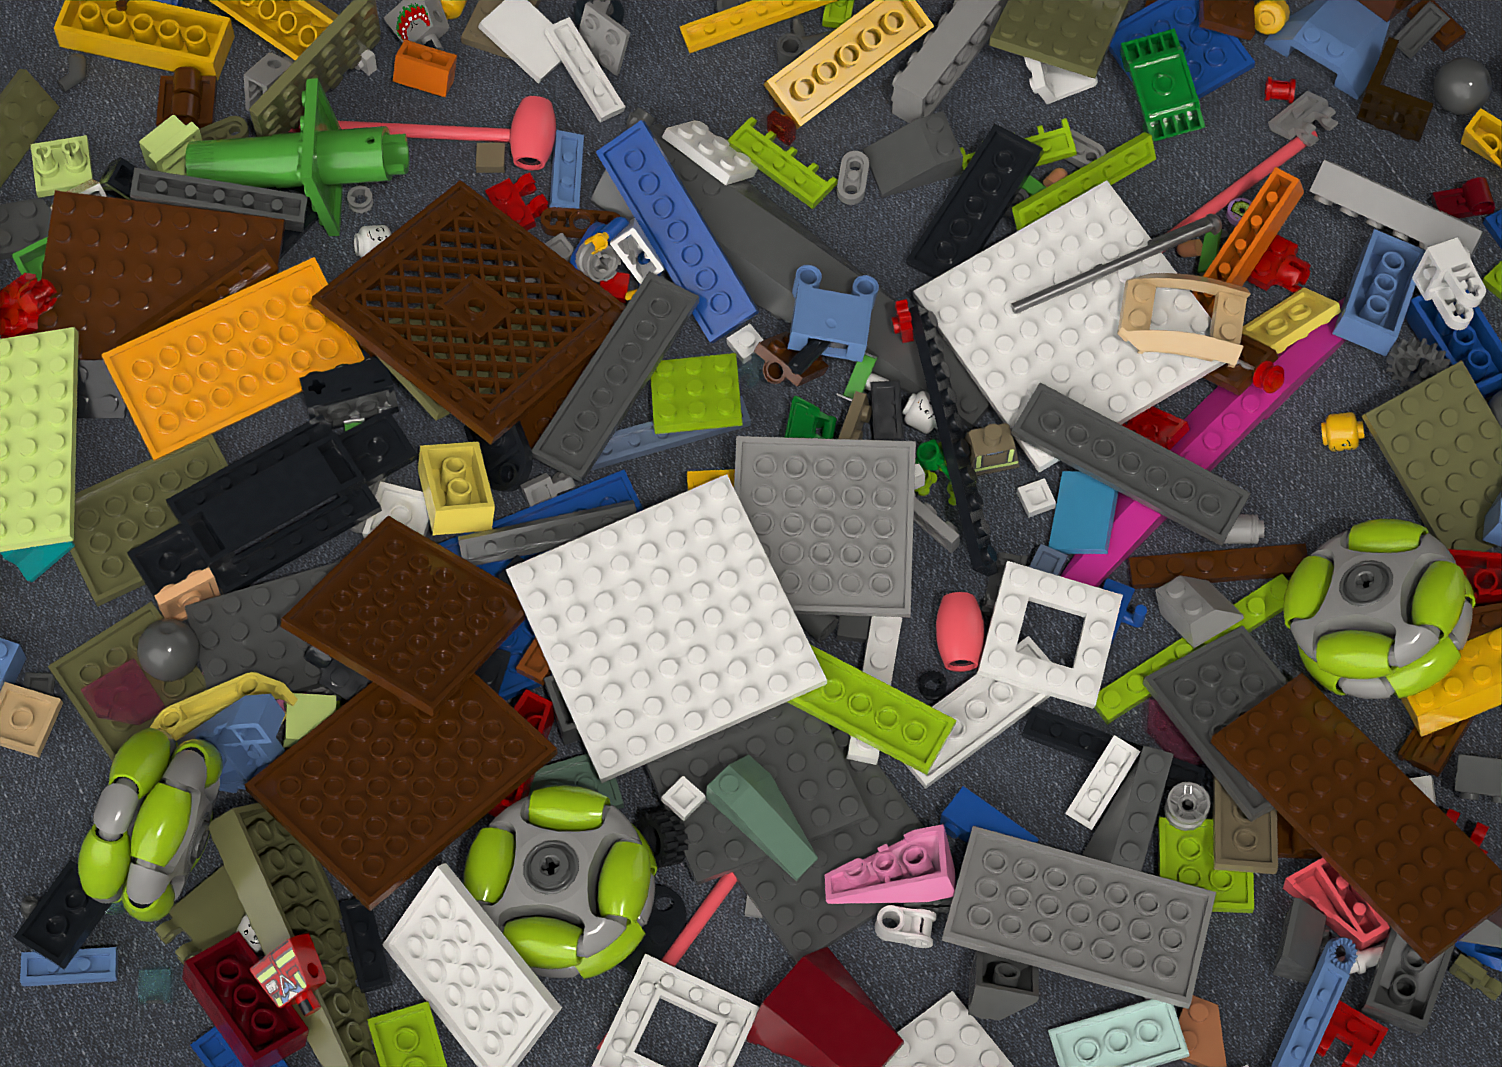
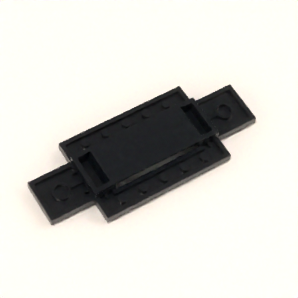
M388 409L339 436L336 432L332 431L321 414L166 499L168 507L179 524L127 552L128 557L154 599V595L158 594L163 587L169 584H177L185 580L190 573L196 570H204L208 567L214 575L217 586L223 595L241 590L381 512V505L369 486L416 461L418 454ZM336 494L340 496V498L235 555L234 551L330 497Z

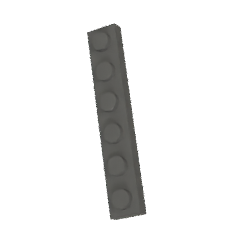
M634 500L458 536L462 558L477 566L515 558L516 555L525 556L552 550L637 512Z

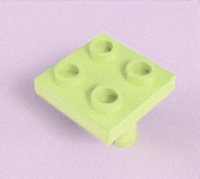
M87 135L30 144L38 198L52 196L55 190L66 192L93 179Z

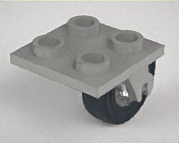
M577 0L574 8V17L580 25L578 32L597 62L614 75H618L631 33L621 26L624 18L623 5L619 0Z

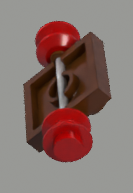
M1243 334L1240 344L1243 345V349L1234 368L1228 367V363L1202 377L1238 396L1252 383L1257 388H1263L1267 393H1273L1281 388L1285 379L1284 369L1279 365L1274 366L1273 364L1278 359L1276 350Z

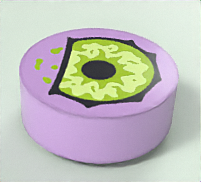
M1245 198L1232 200L1226 212L1228 221L1236 226L1252 202Z

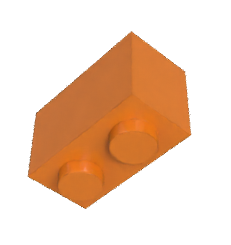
M404 39L395 57L393 82L446 97L454 82L457 55Z

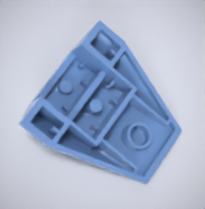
M1315 0L1289 16V20L1279 32L1270 34L1264 44L1287 58L1294 49L1299 50L1337 73L1334 86L1358 100L1366 90L1377 65L1390 21H1384L1357 0Z

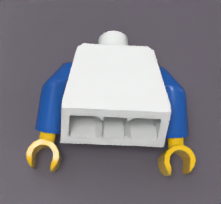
M616 217L601 229L600 233L585 240V245L591 242L594 244L595 250L591 253L593 255L607 248L608 242H610V245L639 282L638 286L641 285L649 271L661 276L662 271L665 270L661 260L635 218L629 221L624 217ZM637 289L628 291L625 299L627 301L631 300Z

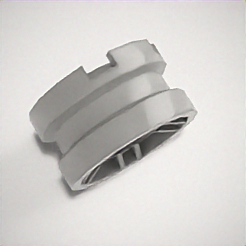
M584 241L576 253L575 262L577 268L596 282L612 279L618 273L616 272L617 266L621 265L619 255L609 243L607 248L593 255L591 253L595 250L594 244L591 242L585 245Z
M1182 782L1174 786L1169 792L1164 806L1165 817L1168 822L1176 829L1183 831L1194 830L1200 827L1205 821L1211 805L1208 793L1203 787L1192 782ZM1185 802L1186 805L1193 806V809L1189 811L1183 809L1182 803Z

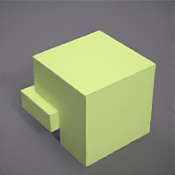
M173 114L141 139L139 144L145 163L151 170L187 176L185 164L187 144L190 141L203 140L199 128L192 121L185 125Z
M293 693L298 699L294 706L284 701L287 716L283 747L291 748L336 712V696Z

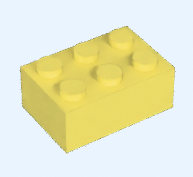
M479 441L420 446L418 474L433 535L492 530L495 505Z

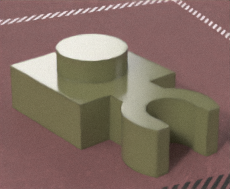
M1460 954L1448 971L1474 990L1476 988L1480 989L1493 1001H1496L1502 992V983L1486 974L1488 971L1483 969V965L1474 957H1466Z

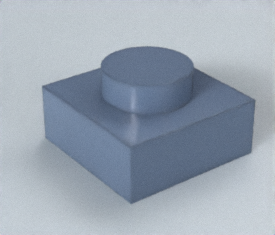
M1040 544L1029 567L1060 576L1068 555Z

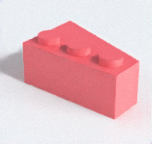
M1324 858L1285 878L1283 889L1292 897L1302 899L1327 916L1325 924L1340 937L1351 939L1352 943L1356 945L1355 949L1365 950L1387 938L1390 930L1388 923Z

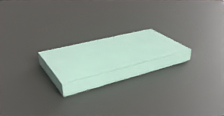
M1154 999L1048 1030L1059 1067H1155L1190 1056L1174 1005Z

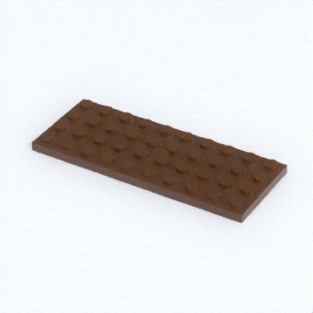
M1303 673L1212 736L1210 743L1427 964L1502 908V870Z

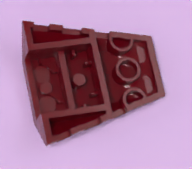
M828 947L807 954L798 961L762 1002L746 1038V1041L769 1048L771 1052L780 1056H788L806 1067H884L904 1044V1040Z

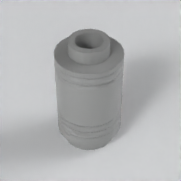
M1240 514L1224 544H1258L1259 538H1264V520H1259L1258 514Z

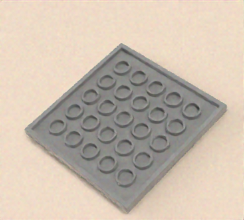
M737 436L734 490L795 614L910 618L916 441Z

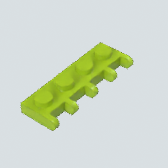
M750 117L727 140L730 144L729 146L735 151L747 155L760 171L811 209H814L837 185L838 179L832 177L826 182L815 174L819 165L813 162L807 168L794 158L798 151L792 146L787 151H784L773 143L776 134L773 131H769L764 136L753 128L757 120L754 117Z
M1067 118L1061 119L1062 128L1044 133L1043 126L1039 125L1036 126L1038 135L1024 138L1043 148L1044 153L1035 167L1077 155ZM960 147L963 155L962 167L965 170L976 152L966 155L965 149Z

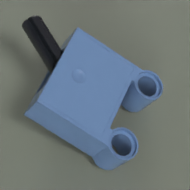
M803 265L797 269L792 288L795 302L787 348L800 351L788 364L793 374H803L820 355L858 362L863 361L867 347L871 311L879 290V284L873 277L868 275L857 277L854 280L851 294H844L819 289L822 274L817 267Z

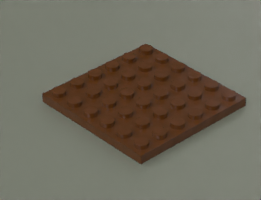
M387 516L281 618L280 627L428 715L433 716L527 617L512 586L394 518Z

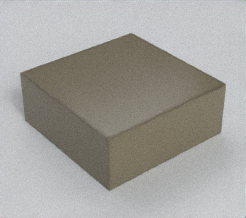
M477 143V173H505V143Z

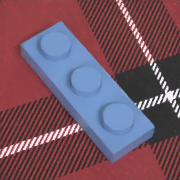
M556 130L553 146L549 208L579 209L584 135Z
M116 947L79 949L65 970L36 952H21L20 983L22 986L118 981V950Z

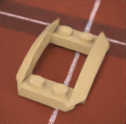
M1150 273L1132 278L1125 282L1117 334L1125 342L1130 341L1138 349L1137 353L1140 354L1144 352L1178 354L1210 362L1217 360L1228 363V367L1234 368L1243 349V345H1240L1246 301L1251 293L1245 287L1196 275ZM1156 288H1178L1215 295L1210 336L1180 331L1150 330Z

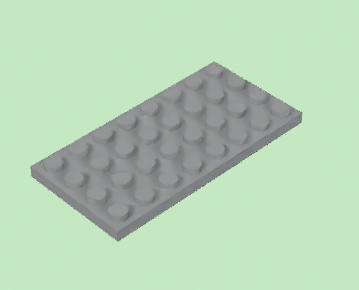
M973 826L942 941L1189 1009L1216 892Z

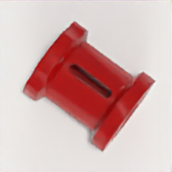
M1268 76L1265 84L1264 101L1277 99L1286 100L1288 104L1293 103L1296 79L1291 78L1290 81L1274 80Z

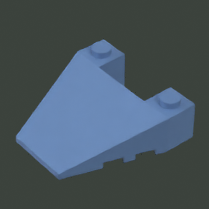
M272 694L245 695L176 742L179 746L187 740L202 739L213 744L221 753L223 760L219 791L237 793L238 789L246 790L244 784L286 752L276 738L286 713Z

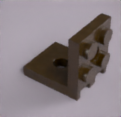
M1388 37L1365 90L1366 93L1356 119L1374 125L1380 130H1387L1398 134L1404 139L1420 142L1434 104L1383 85L1390 71L1399 40Z

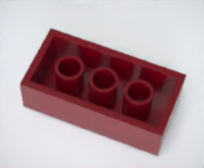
M238 931L184 961L182 979L244 1067H270L305 1047L309 1029L292 1005L282 1009L277 1007L252 975L249 969L260 960Z

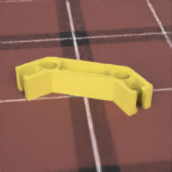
M249 672L166 707L159 713L150 728L166 731L177 741L245 695L272 694L275 699L284 700L291 706H294L298 699L283 682L256 672Z

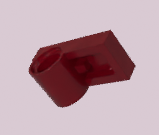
M1484 177L1470 179L1462 185V188L1433 192L1431 196L1434 208L1458 219L1490 214L1495 209V203L1487 179Z

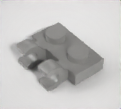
M1306 91L1270 120L1268 124L1270 131L1289 140L1294 136H1298L1306 146L1311 147L1319 140L1318 137L1311 134L1316 130V126L1312 124L1315 119L1323 128L1329 131L1338 125V121L1331 118L1336 112L1333 108L1329 107L1327 99Z

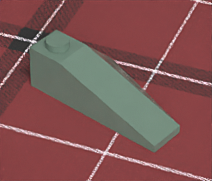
M750 755L729 764L707 785L706 799L795 881L818 860L815 851L772 775Z

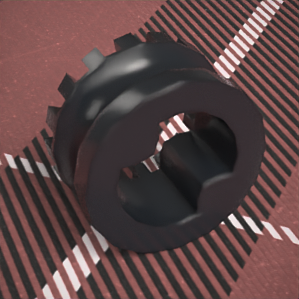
M935 670L923 674L919 690L925 699L936 701L945 695L947 681L944 674H941L939 671L935 672ZM932 680L934 684L940 683L941 688L939 691L934 692L933 689L925 688V683Z

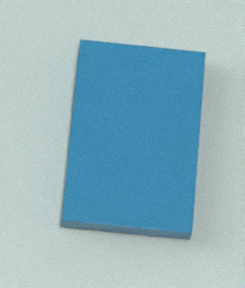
M1062 471L1048 547L1064 554H1108L1118 491L1081 471Z

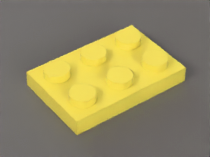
M1304 287L1244 325L1242 334L1276 350V353L1279 354L1297 340L1307 337L1311 331L1330 322L1333 317L1341 313L1338 302Z

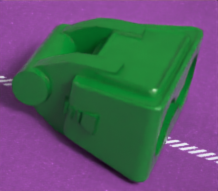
M794 396L784 438L833 439L837 418L826 415L820 411L819 407L799 396ZM816 428H823L822 436L815 434Z

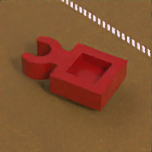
M907 299L895 301L896 316L891 317L894 333H900L902 343L914 341Z

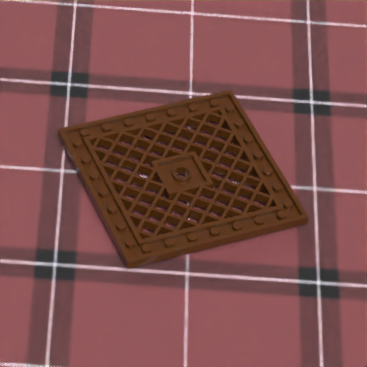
M461 180L312 296L311 300L313 307L491 445L595 355L626 305ZM459 227L471 228L472 233L459 232ZM434 241V246H428ZM441 241L453 242L454 247L441 246ZM461 243H473L474 248H461ZM481 244H493L494 249H481ZM422 256L435 257L436 262L423 261ZM442 257L455 258L456 263L443 262ZM463 258L475 259L476 264L463 263ZM483 259L495 260L496 265L483 264ZM503 261H515L516 266H503ZM404 271H417L418 277L404 276ZM424 272H437L438 278L425 277ZM444 273H456L458 279L445 278ZM465 274H471L465 279ZM485 275L497 276L498 281L485 280ZM505 276L517 277L518 282L505 281ZM525 277L537 278L538 283L525 282ZM385 286H399V292L386 291ZM406 287H419L420 293L406 292ZM426 288H439L440 294L427 293ZM446 289H453L447 294ZM507 292L520 293V298L507 297ZM527 293L539 294L540 299L527 298ZM547 294L559 295L560 300L547 299ZM366 301H380L381 307L367 306ZM387 302H400L401 308L387 307ZM408 303H421V309L408 308ZM428 304H436L434 309H428ZM475 306H477V307H479L482 311H481V312H475V311H472L469 307H475ZM516 308L522 309V314H515ZM529 309L542 310V315L530 314ZM549 310L562 311V316H552ZM569 311L581 312L582 317H572L569 315ZM389 318H402L403 324L389 323ZM409 319H422L423 325H412ZM430 320H442L444 326L430 325ZM504 324V329H498ZM511 324L524 325L525 330H512ZM531 325L544 326L545 331H533ZM551 326L564 327V332H553ZM571 327H578L576 330L572 332ZM411 335L425 336V341H412ZM432 336L445 337L446 342H432ZM452 337L465 338L466 343H453ZM486 339V344H480ZM493 339L506 340L507 345H494ZM513 340L526 341L527 346H514ZM534 341L546 342L547 347H534ZM554 342H561L554 348ZM434 353H447L448 359L434 358ZM454 354H468V360L455 359ZM475 355H488L489 361L475 360ZM495 355L508 356L509 362L496 361ZM516 356L528 357L529 363L516 362ZM536 357L542 358L540 361L536 362ZM456 370L470 371V376H457ZM477 371H489L491 377H478ZM497 372H510L511 378H498ZM518 373H525L518 378ZM479 388H492L493 394H480ZM500 388L506 389L504 392L500 394Z

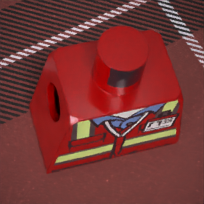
M309 933L287 939L249 969L277 1007L282 1009L297 1004L304 1017L315 1013L321 1008L313 992L325 984L327 978Z

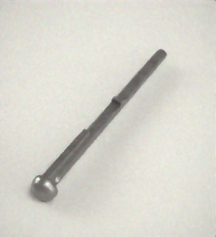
M1207 214L1204 218L1149 240L1146 247L1104 265L1102 263L1098 264L1087 272L1011 303V308L1017 314L1210 231L1213 235H1217L1222 229V221L1215 214Z

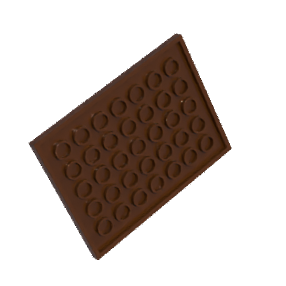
M55 190L41 279H47L54 285L57 293L51 296L50 299L56 297L57 301L53 308L40 315L38 329L32 334L75 327L79 332L78 359H102L101 354L118 347L116 344L117 340L260 243L265 247L279 268L286 221L277 218ZM277 269L275 272H273L263 280L278 274L279 269Z
M475 673L433 716L428 715L372 682L244 785L246 791L371 911L558 753L557 748Z

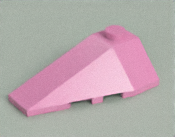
M944 825L912 830L903 835L905 839L889 847L887 844H884L877 848L879 852L865 859L856 858L826 873V902L828 904L930 902L953 897L956 889L955 868Z

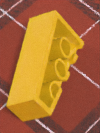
M1480 108L1466 126L1460 144L1502 168V121Z

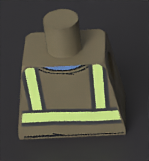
M989 424L984 428L967 432L965 441L970 447L971 453L969 458L977 476L1020 467L1009 424Z

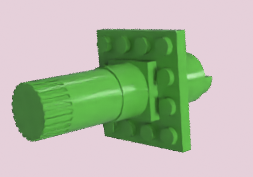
M318 78L307 79L306 90L302 91V104L305 112L304 115L300 116V132L260 137L190 141L187 144L185 157L187 176L259 188L304 187L306 197L311 199L313 211L318 214L320 226H324L328 236H340L343 184L391 181L393 175L407 174L410 162L406 134L391 135L387 126L341 129Z

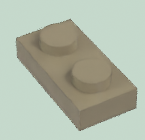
M855 391L838 439L862 440V427L864 422H869L872 413V406H869L866 393Z

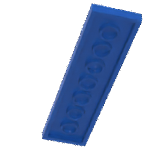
M640 120L596 151V154L674 284L699 296V303L692 314L710 343H715L760 312L645 121Z

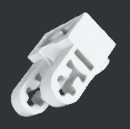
M1458 237L1427 247L1412 277L1424 300L1432 299L1445 323L1454 330H1463L1469 325L1474 315L1473 308L1481 303L1486 293L1485 285L1471 261L1470 253L1466 247H1463ZM1468 289L1469 292H1475L1476 295L1474 296L1472 293L1467 294L1466 290Z

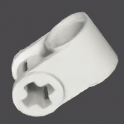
M887 905L878 913L875 922V932L884 941L903 943L919 948H929L933 946L931 931L932 924L936 921L937 915L930 910ZM891 918L896 921L898 926L887 928L883 925L882 920Z

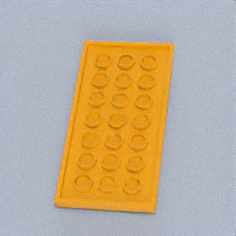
M315 257L101 354L153 461L303 392L299 378L306 376L310 372H323L334 369L341 364H354L365 359L356 339L311 305L312 296L328 285Z

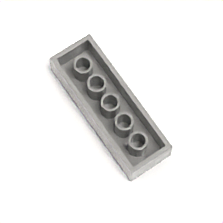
M955 0L949 13L945 12L940 18L934 33L929 32L920 51H915L911 55L906 69L903 72L899 71L892 82L894 92L891 97V101H893L892 114L908 123L931 115L990 39L1008 0Z
M1330 160L1323 161L1309 190L1315 194L1314 200L1328 206H1332L1333 202L1341 205L1339 211L1354 218L1361 214L1367 217L1365 223L1378 229H1384L1385 226L1394 229L1392 235L1404 241H1410L1411 238L1420 241L1418 247L1424 250L1427 247L1458 237L1463 247L1468 249L1472 259L1485 233V230Z

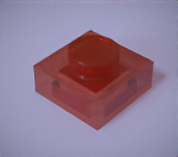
M774 109L767 116V131H773L776 134V138L790 146L796 140V125L788 115H782Z

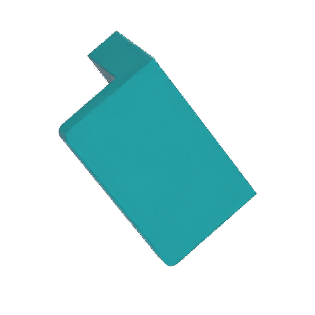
M73 541L0 553L5 560L17 565L25 579L32 583L74 548L75 544Z

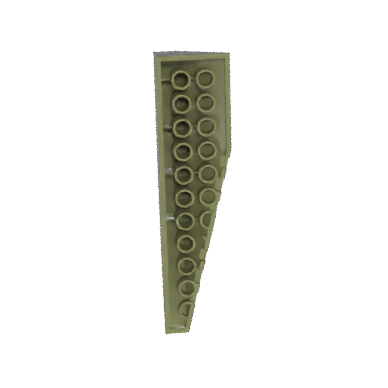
M259 803L232 808L211 821L209 831L212 841L219 851L225 870L232 880L237 897L244 907L250 926L254 930L265 956L291 937L309 933L327 978L326 983L313 992L321 1008L315 1013L304 1017L297 1004L292 1006L309 1029L307 1040L323 1067H380L377 1054H374L371 1043L373 1039L367 1019L371 1018L365 993H361L360 987L356 986L355 980L357 975L354 963L349 960L346 949L349 946L346 932L342 933L339 921L342 919L339 903L321 863Z

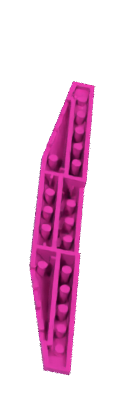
M1345 297L1338 301L1340 309L1342 308ZM1339 314L1333 317L1327 324L1311 331L1307 337L1297 340L1288 346L1285 351L1277 354L1278 359L1273 364L1274 366L1279 365L1284 369L1285 377L1281 388L1273 393H1267L1263 388H1257L1252 383L1238 396L1218 386L1184 419L1188 422L1190 430L1170 451L1211 472L1263 419L1267 420L1346 341V339L1332 334ZM1118 492L1108 554H1075L1060 577L1098 587L1168 517Z

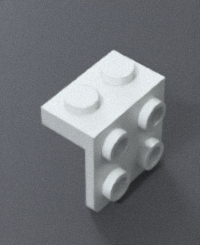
M1024 57L1028 69L1032 72V78H1029L1030 86L1034 94L1038 93L1046 104L1092 88L1098 83L1097 76L1095 79Z

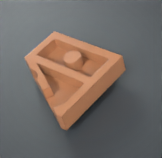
M1193 995L1189 1009L1183 1008L1178 1020L1190 1055L1180 1060L1198 1067H1227L1219 1007L1217 1004Z

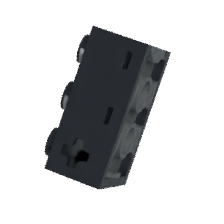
M377 356L368 357L354 364H341L334 369L323 372H310L306 376L299 378L310 420L322 414L332 430L345 427L343 421L364 418L366 421L386 409L391 414L399 412L390 371Z

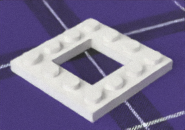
M1007 561L977 674L1094 708L1123 595ZM1028 601L1085 617L1072 668L1015 652Z
M645 954L592 1067H665L635 1053L660 998L717 1024L698 1067H733L760 1007Z

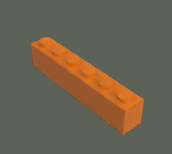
M1277 167L1274 168L1203 277L1243 286L1304 194L1300 179ZM1193 291L1192 294L1212 319L1215 295Z

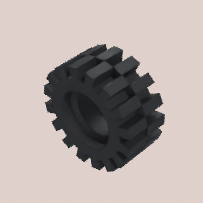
M669 809L643 814L644 816L639 819L641 823L637 824V829L647 840L653 852L657 869L683 862V858H685L683 850H688V844L685 843L688 835L683 833L686 827L684 823L680 824L681 818L672 810L668 811Z

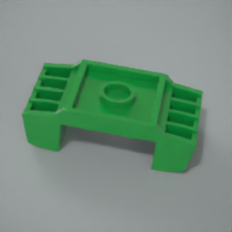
M1175 28L1121 43L1120 55L1125 73H1130L1143 114V131L1152 135L1153 143L1205 128L1199 99Z

